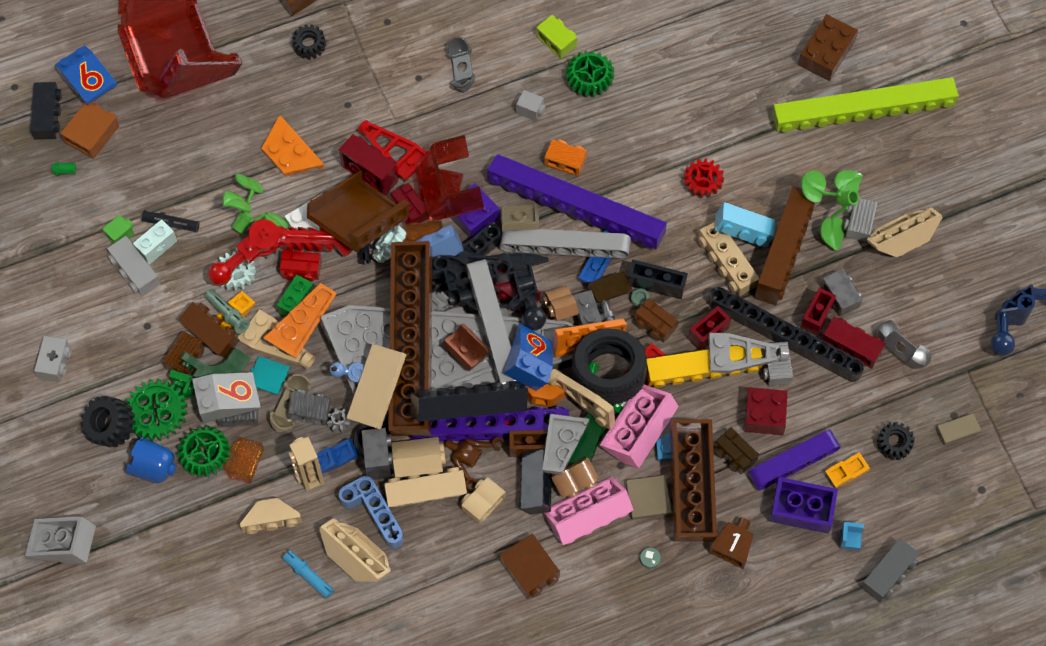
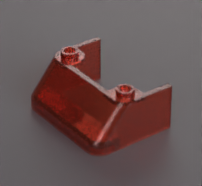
M465 135L433 143L415 167L427 216L431 220L437 221L484 209L480 186L461 191L460 186L455 182L443 184L438 165L469 157Z

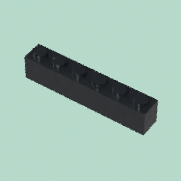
M510 381L509 384L492 383L491 386L475 384L470 388L465 386H456L455 389L437 388V391L421 389L417 393H411L410 416L421 422L527 411L528 388L519 381Z

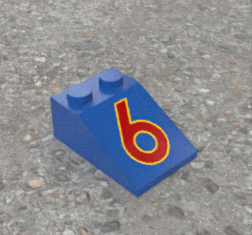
M85 45L55 64L63 81L86 104H89L118 85L94 53Z
M519 324L504 374L537 391L549 382L553 368L552 341Z

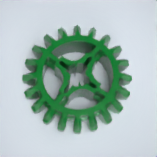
M585 50L583 55L579 52L577 57L573 56L572 60L568 62L565 72L566 80L569 87H572L573 92L578 91L579 96L585 93L586 97L589 94L595 97L596 93L602 95L603 91L607 92L615 76L614 67L611 60L608 61L607 55L602 57L601 52L595 54L594 50L591 53Z
M199 426L198 431L192 428L191 435L185 433L187 439L180 440L182 445L178 446L180 452L177 454L178 458L181 459L179 462L181 466H184V470H190L192 476L197 473L200 478L203 473L209 478L210 472L217 475V469L223 471L222 464L228 465L226 458L231 457L230 452H228L231 450V446L228 444V438L224 437V433L222 431L218 433L216 427L211 431L210 426H207L205 430H203L202 426ZM204 439H209V440H213V441L204 442L203 440H204ZM197 443L196 448L189 454L191 447ZM201 446L206 450L208 457H206L205 453L203 454ZM219 450L217 457L212 461L213 454ZM194 461H196V462L204 461V462H206V464H198V463H195Z

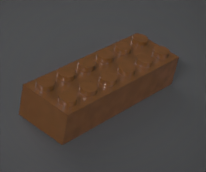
M792 187L762 270L754 298L775 306L778 299H783L786 285L789 282L792 268H794L797 254L800 251L802 240L806 234L815 203L806 199L801 188Z
M673 419L670 423L674 542L714 541L717 538L712 419Z

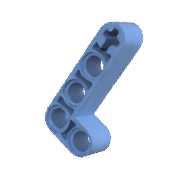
M361 477L340 489L339 499L344 508L351 509L363 503L387 546L391 549H397L402 546V530L370 477ZM364 485L371 486L368 491L361 490ZM348 494L353 495L351 500L343 499ZM372 502H380L378 507L370 506ZM382 518H388L389 522L386 524L380 523V520ZM392 530L393 535L397 537L396 540L391 538L389 531Z

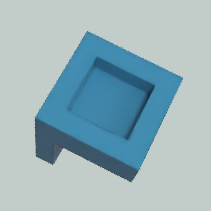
M843 523L840 535L841 549L860 551L864 524Z

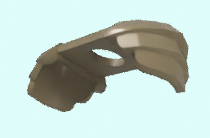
M294 374L283 384L286 390L276 411L270 412V422L276 432L288 431L296 425L293 419L287 418L288 410L284 408L283 404L286 400H290L293 391L304 390L310 394V381L304 375Z

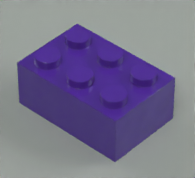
M779 477L776 484L770 522L829 534L832 527L838 489Z

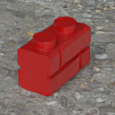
M282 250L280 263L281 277H284L286 280H293L298 275L310 282L319 280L322 264L321 253Z

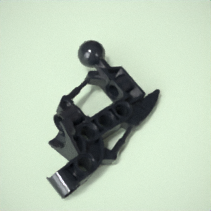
M463 251L457 257L452 255L432 257V280L445 278L450 305L461 303V307L468 306L469 310L478 313L470 281H461L462 278H468L466 264H468L469 259L496 260L487 262L493 285L514 281L518 291L509 304H499V307L516 311L520 307L525 306L526 310L522 315L524 326L537 331L545 325L546 314L541 308L537 307L535 300L538 297V290L532 266L549 262L548 257L531 253H502L500 256H485L484 254H469L467 251ZM440 265H446L445 268H438ZM501 269L506 270L505 273H499L498 271Z

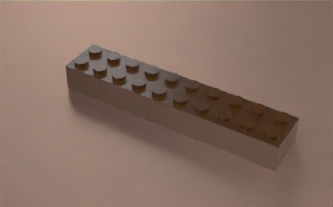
M430 241L391 242L390 349L406 354L389 404V432L392 436L431 435V421L418 422L410 416L411 393H417L421 389L431 391L432 246Z

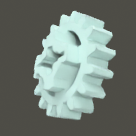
M395 226L394 229L381 235L375 244L376 249L373 251V258L379 263L388 260L391 257V242H403L402 240L406 238V231L400 226Z
M233 251L231 256L228 253H225L226 258L219 257V262L225 263L234 254H236V252ZM254 261L249 265L243 262L232 271L231 280L225 284L227 290L234 287V290L237 291V287L244 289L245 284L251 285L250 280L255 279L254 274L256 273Z

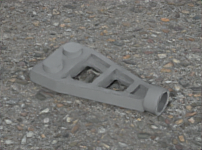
M709 333L710 373H731L777 361H788V345H774L730 333ZM737 345L745 348V359L731 361L729 347ZM751 348L764 349L765 357L762 359H752Z

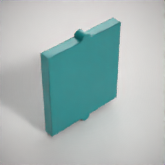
M260 356L254 368H251L256 388L277 396L286 382L285 379L290 370L289 366Z

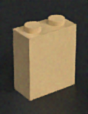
M438 437L392 443L395 478L443 472L442 464H446L444 446L439 444Z

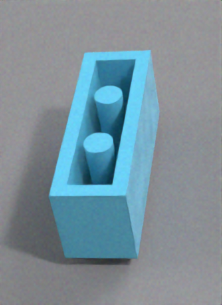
M724 202L716 212L715 230L766 248L775 237V220Z

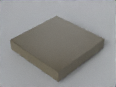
M538 204L500 206L502 231L540 229Z
M665 475L626 480L628 496L634 509L631 511L632 520L672 514Z

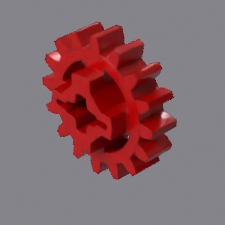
M707 158L704 159V162L697 159L696 164L690 162V167H686V173H684L683 177L685 179L684 185L688 186V192L693 190L694 196L699 193L701 198L704 197V194L711 197V192L717 194L718 189H722V183H724V171L719 170L720 165L714 166V160L708 163Z

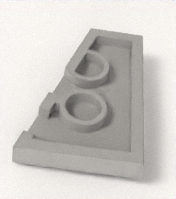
M550 414L542 472L563 474L589 423V419Z

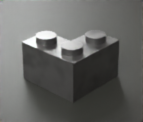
M381 428V430H362L367 477H370L372 480L391 479L394 464L392 453H388V446H392L390 434H386V428Z

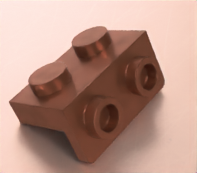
M461 324L457 331L442 343L468 371L481 363L490 351L485 343L465 324Z

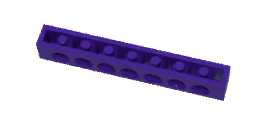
M537 407L534 410L431 420V423L437 424L435 428H431V435L412 436V438L417 440L438 437L439 442L447 441L448 439L451 441H464L465 439L493 440L495 437H502L505 440L510 439L509 431L548 430L549 424H546L545 421L550 419V414L569 416V409L564 407H554L553 409ZM509 420L515 422L512 426H508L505 423ZM527 420L535 421L533 425H527L525 422ZM489 421H494L496 423L494 426L486 425V423ZM450 422L457 424L453 428L447 426ZM475 422L476 425L473 427H468L467 423Z

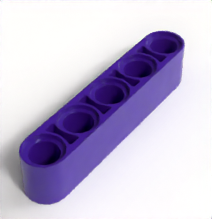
M827 430L754 467L748 472V475L757 490L760 491L777 483L779 477L786 478L835 453L841 448V445L832 431Z

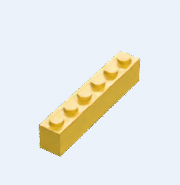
M737 345L729 347L731 361L745 359V348ZM751 348L752 359L763 358L761 348ZM709 350L647 359L646 380L648 386L660 388L667 383L679 385L687 380L698 382L706 377L717 379L726 374L737 376L741 374L740 372L745 371L756 373L763 365L731 373H710Z

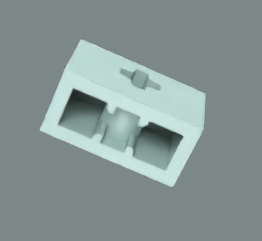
M161 219L137 239L133 245L150 265L175 244L177 239L174 231Z

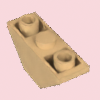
M273 498L257 501L242 520L240 526L243 533L256 534L258 531L265 529L267 531H274L278 527L283 526L288 528L296 527L302 523L299 512L280 499Z

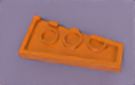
M320 283L263 339L296 359L337 293Z
M624 319L555 329L553 355L555 358L573 353L583 337L599 329L611 328L626 332L627 323Z

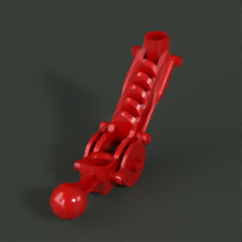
M261 219L252 224L248 237L236 246V254L225 263L216 262L210 266L208 278L215 285H225L231 280L232 271L241 263L245 262L249 265L259 256L264 257L273 254L278 247H284L288 251H293V248L297 251H303L304 248L309 252H313V249L318 252H323L322 249L327 252L337 249L343 257L348 256L353 250L322 228H319L320 231L312 227H307L308 230L298 227L297 230L294 227L288 226V229L283 226H277L270 220Z

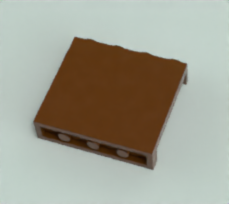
M360 170L330 190L325 191L319 197L311 200L307 204V219L357 252L407 219L410 203L403 200L396 204L362 181V171Z

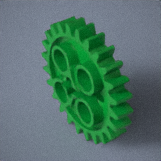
M160 379L157 381V384H154L153 380H150V385L147 386L143 382L142 389L136 386L138 392H130L133 398H126V401L133 409L131 412L135 413L133 420L136 423L132 429H134L137 437L142 434V438L147 439L149 436L152 442L155 437H158L159 441H161L163 435L169 439L170 432L176 435L175 428L182 429L180 422H186L183 416L188 415L187 410H185L188 405L184 402L186 398L184 395H181V389L176 390L175 384L170 386L169 382L166 381L162 385ZM153 395H156L155 401L158 407L157 415L159 419V426H156V416L154 414L155 407L152 397ZM163 397H169L166 402H160ZM149 400L147 405L141 406L143 401ZM165 415H171L169 420H162ZM145 419H152L150 423L143 424Z

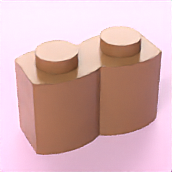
M567 285L544 292V306L548 308L550 317H554L556 321L579 314L576 300Z
M586 457L566 467L562 475L553 474L551 478L562 498L566 496L572 498L579 494L578 490L582 488L588 490L594 487L599 477L589 458Z

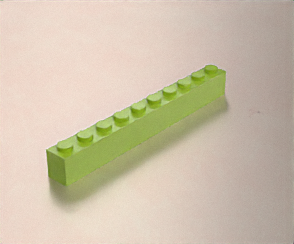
M951 77L774 104L772 115L776 131L786 133L796 129L806 130L815 126L825 127L828 124H843L848 121L859 122L868 118L878 119L887 115L897 116L901 113H915L920 110L931 111L940 107L950 108L956 105L959 95L954 78Z

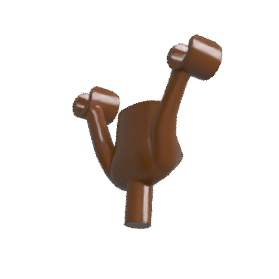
M495 437L492 442L465 439L458 445L448 439L445 443V447L454 451L453 463L456 467H459V471L463 470L468 492L474 491L469 485H476L477 481L474 478H470L461 463L473 468L483 452L478 448H494L495 451H500V447L495 444L498 442L504 444L502 437Z

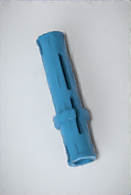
M289 550V554L286 553L282 560L295 570L294 573L296 575L302 576L325 599H328L335 590L308 566L306 561H302L292 550Z

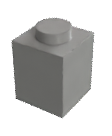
M523 90L516 104V114L537 121L539 115L542 116L546 108L544 98Z

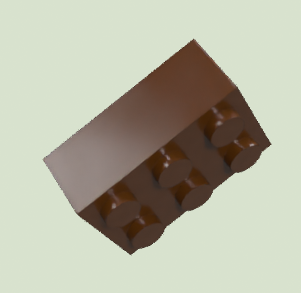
M826 14L801 52L798 66L831 81L855 43L858 30Z

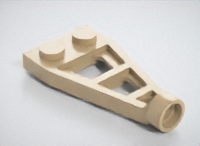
M259 309L250 321L248 329L239 335V343L252 351L309 369L314 363L315 356L304 348L295 359L290 355L280 352V349L276 346H268L261 342L269 330H272L279 322Z
M557 369L552 370L548 382L550 385L559 386L583 409L595 417V421L601 427L605 426L610 430L615 425L614 407Z

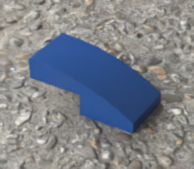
M346 439L335 447H327L316 454L322 474L359 457L352 439Z

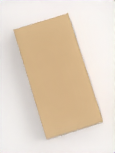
M372 344L347 419L381 430L406 354Z

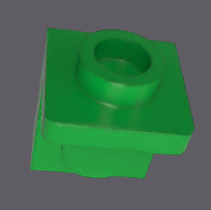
M171 370L169 378L172 385L175 384L177 388L183 389L182 394L189 400L190 396L195 394L192 380L194 377Z

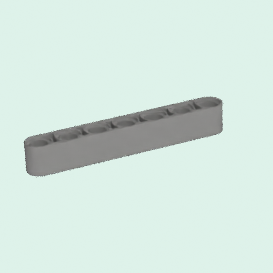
M547 229L502 231L500 249L505 252L627 258L629 256L631 238L626 234Z
M484 259L466 264L468 278L487 345L490 349L489 352L498 383L509 384L510 381H517L504 374L511 346L487 262Z

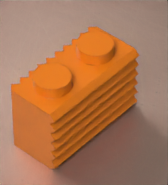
M552 139L544 157V165L578 177L586 161L587 151L579 145L571 146L563 140L556 141Z

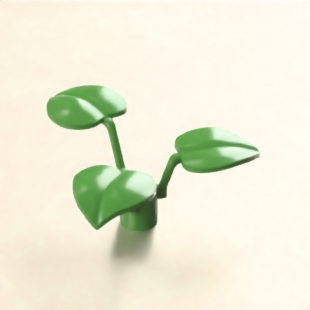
M851 170L838 172L834 179V185L838 191L834 193L824 191L826 180L822 173L819 171H809L803 174L801 179V188L806 199L810 202L818 203L822 199V194L825 196H837L836 201L842 206L841 209L831 215V218H825L820 226V235L823 241L833 250L838 251L843 241L844 223L841 218L835 217L844 210H848V206L858 203V189L863 175Z
M237 173L235 175L236 181L245 188L250 189V194L247 201H244L240 195L232 191L224 193L223 206H230L241 210L232 227L244 234L249 226L264 218L272 221L277 226H283L288 229V226H290L288 222L272 212L263 213L255 220H252L253 216L249 213L252 207L249 203L254 191L261 194L263 187L256 180Z

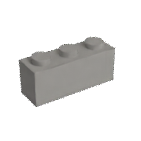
M126 236L107 248L109 261L113 266L117 264L120 268L118 272L124 280L127 278L130 281L129 286L134 293L138 292L143 297L161 284L156 273Z

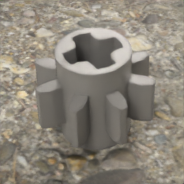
M432 293V311L441 312L449 308V297L445 293Z
M335 408V412L328 414L330 421L327 422L328 427L333 426V433L336 431L344 433L346 427L350 428V423L347 422L350 419H347L345 409L337 411Z

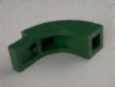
M231 347L226 357L220 363L213 366L203 364L187 352H182L178 359L182 361L181 365L189 370L194 369L190 376L198 378L210 374L240 373L251 358L237 348Z

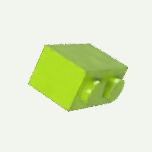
M553 15L536 27V37L560 59L577 47L576 34L572 30H568L564 23Z

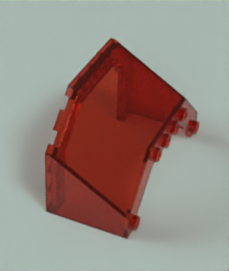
M118 0V14H121L118 34L138 90L146 91L151 95H158L160 98H168L234 76L241 67L242 61L237 53L228 55L214 49L205 21L202 19L200 8L197 6V0Z

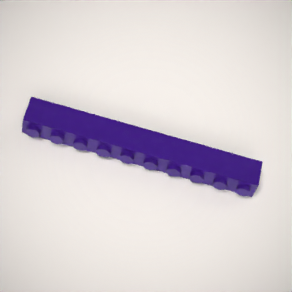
M499 154L495 156L487 169V181L493 185L506 188L510 192H516L527 199L538 201L544 206L555 208L559 212L587 221L596 227L607 229L611 233L626 234L630 236L631 241L641 243L647 248L657 250L666 233L667 222Z

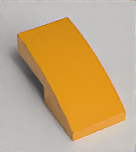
M241 291L228 302V305L232 309L239 310L240 315L244 318L254 307L255 302ZM221 313L217 315L223 320L222 324L225 327L234 328L231 324L225 322L224 316Z
M860 452L844 462L840 461L825 472L837 488L868 472L870 467Z

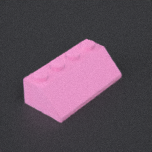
M643 385L639 393L633 396L632 399H629L617 417L615 425L608 431L601 442V448L622 463L639 469L679 407L671 393Z
M611 476L597 483L594 487L579 492V494L572 498H567L552 505L551 512L543 514L556 538L562 545L574 542L575 539L583 535L592 533L593 530L601 526L610 524L611 521L617 518L625 517L634 509L626 489Z

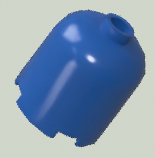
M140 437V440H137L130 456L134 458L131 465L127 464L126 474L152 483H162L169 475L173 476L177 465L174 464V454L169 448Z

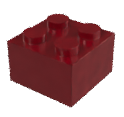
M749 387L746 398L744 432L783 436L786 428L788 391Z

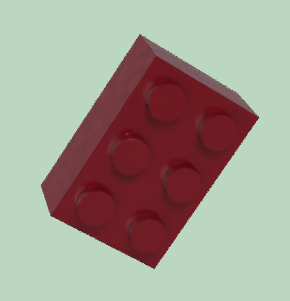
M352 134L339 148L341 166L351 174L361 170L362 181L384 196L399 182L395 160L384 156L377 147L370 146L364 138Z

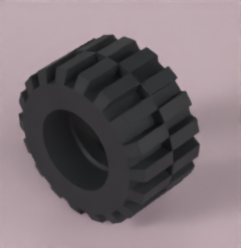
M101 396L96 397L95 401L91 400L88 403V407L85 406V413L81 416L83 419L81 427H84L82 432L91 443L106 447H118V445H123L125 440L130 439L129 435L134 432L132 428L136 421L133 420L135 413L131 412L133 409L126 401ZM111 414V424L106 430L105 421L107 416Z

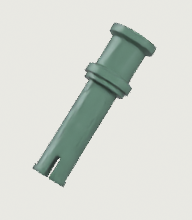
M214 289L206 292L205 298L224 316L225 322L234 327L236 333L241 334L248 329L250 322L240 315L239 310L232 309Z

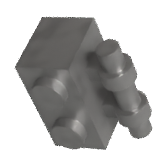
M592 290L573 295L579 312L576 315L579 325L614 320L615 316L613 311L610 310L609 300L597 303ZM597 307H602L603 314H599Z

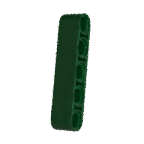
M589 412L586 416L589 419V423L567 467L586 457L592 462L605 426L601 427L595 421L596 418Z

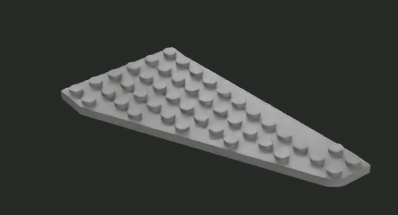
M348 305L321 316V321L339 363H342L344 367L349 368L354 363H361L365 366L372 344L390 349V308ZM432 311L431 391H437V388L455 389L456 386L470 388L475 384L486 386L498 382L490 352L481 363L468 371L442 345L444 340L455 333L461 324H465L488 347L478 314ZM502 316L509 343L512 347L518 325L524 324L520 317ZM546 319L545 325L535 332L551 340L553 348L555 329L574 327V325L567 321ZM573 353L555 358L553 355V366L571 361ZM345 375L351 391L355 395L359 383L351 382L347 375Z

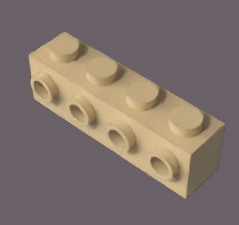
M715 222L700 229L698 242L702 248H706L710 260L717 264L720 275L728 280L731 291L736 292L740 297L755 289L760 278L731 236L716 231Z
M301 437L294 440L290 444L291 452L288 454L298 483H303L306 492L324 485L319 460L309 437Z
M459 467L447 469V473L439 474V472L429 473L425 477L413 475L408 476V480L400 481V478L388 479L389 483H385L389 508L467 495L463 470L459 471Z

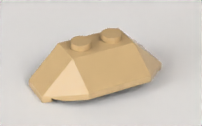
M932 207L926 210L907 213L876 228L867 241L878 251L895 257L902 256L930 241L942 220V215Z
M334 518L320 527L319 530L327 556L355 581L377 582L390 573L391 570L386 554L358 528L338 522Z

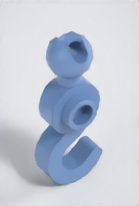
M335 362L330 366V373L336 378L347 375L351 382L359 383L364 365L354 363L348 368L344 367L342 363Z

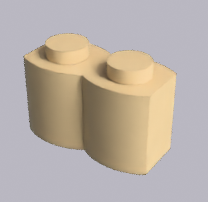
M488 477L484 481L480 480L475 486L476 490L471 495L468 493L461 502L462 511L479 525L506 497V492Z

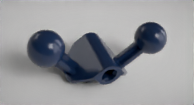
M1030 284L1028 287L1018 290L996 312L997 333L990 340V348L996 355L1006 356L1012 353L1015 348V340L1008 333L1009 325H1024L1035 306V300H1046V289L1034 288Z

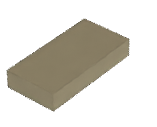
M974 414L937 426L944 445L981 432Z

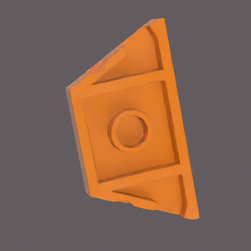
M279 116L262 146V152L284 176L308 172L307 169L324 168V163L289 124Z

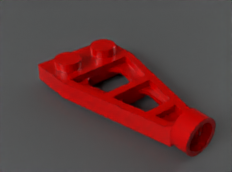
M368 120L363 121L358 128V132L365 136L373 147H377L387 158H392L389 151L394 146L403 147L408 151L399 161H395L397 163L398 177L404 182L430 158V154L418 144L377 126ZM381 135L391 140L385 148H382L376 142Z

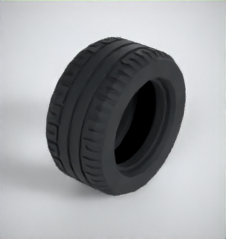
M605 328L591 332L580 340L573 352L572 371L574 381L600 396L610 405L628 401L639 393L646 380L647 357L644 347L636 337L620 329ZM608 353L617 354L625 358L630 364L626 374L611 380L602 379L594 375L588 366L593 359Z

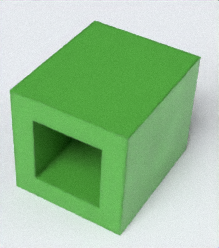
M120 214L102 228L105 237L112 244L125 236L130 239L135 235L132 229L134 227L132 222L128 218L124 219Z

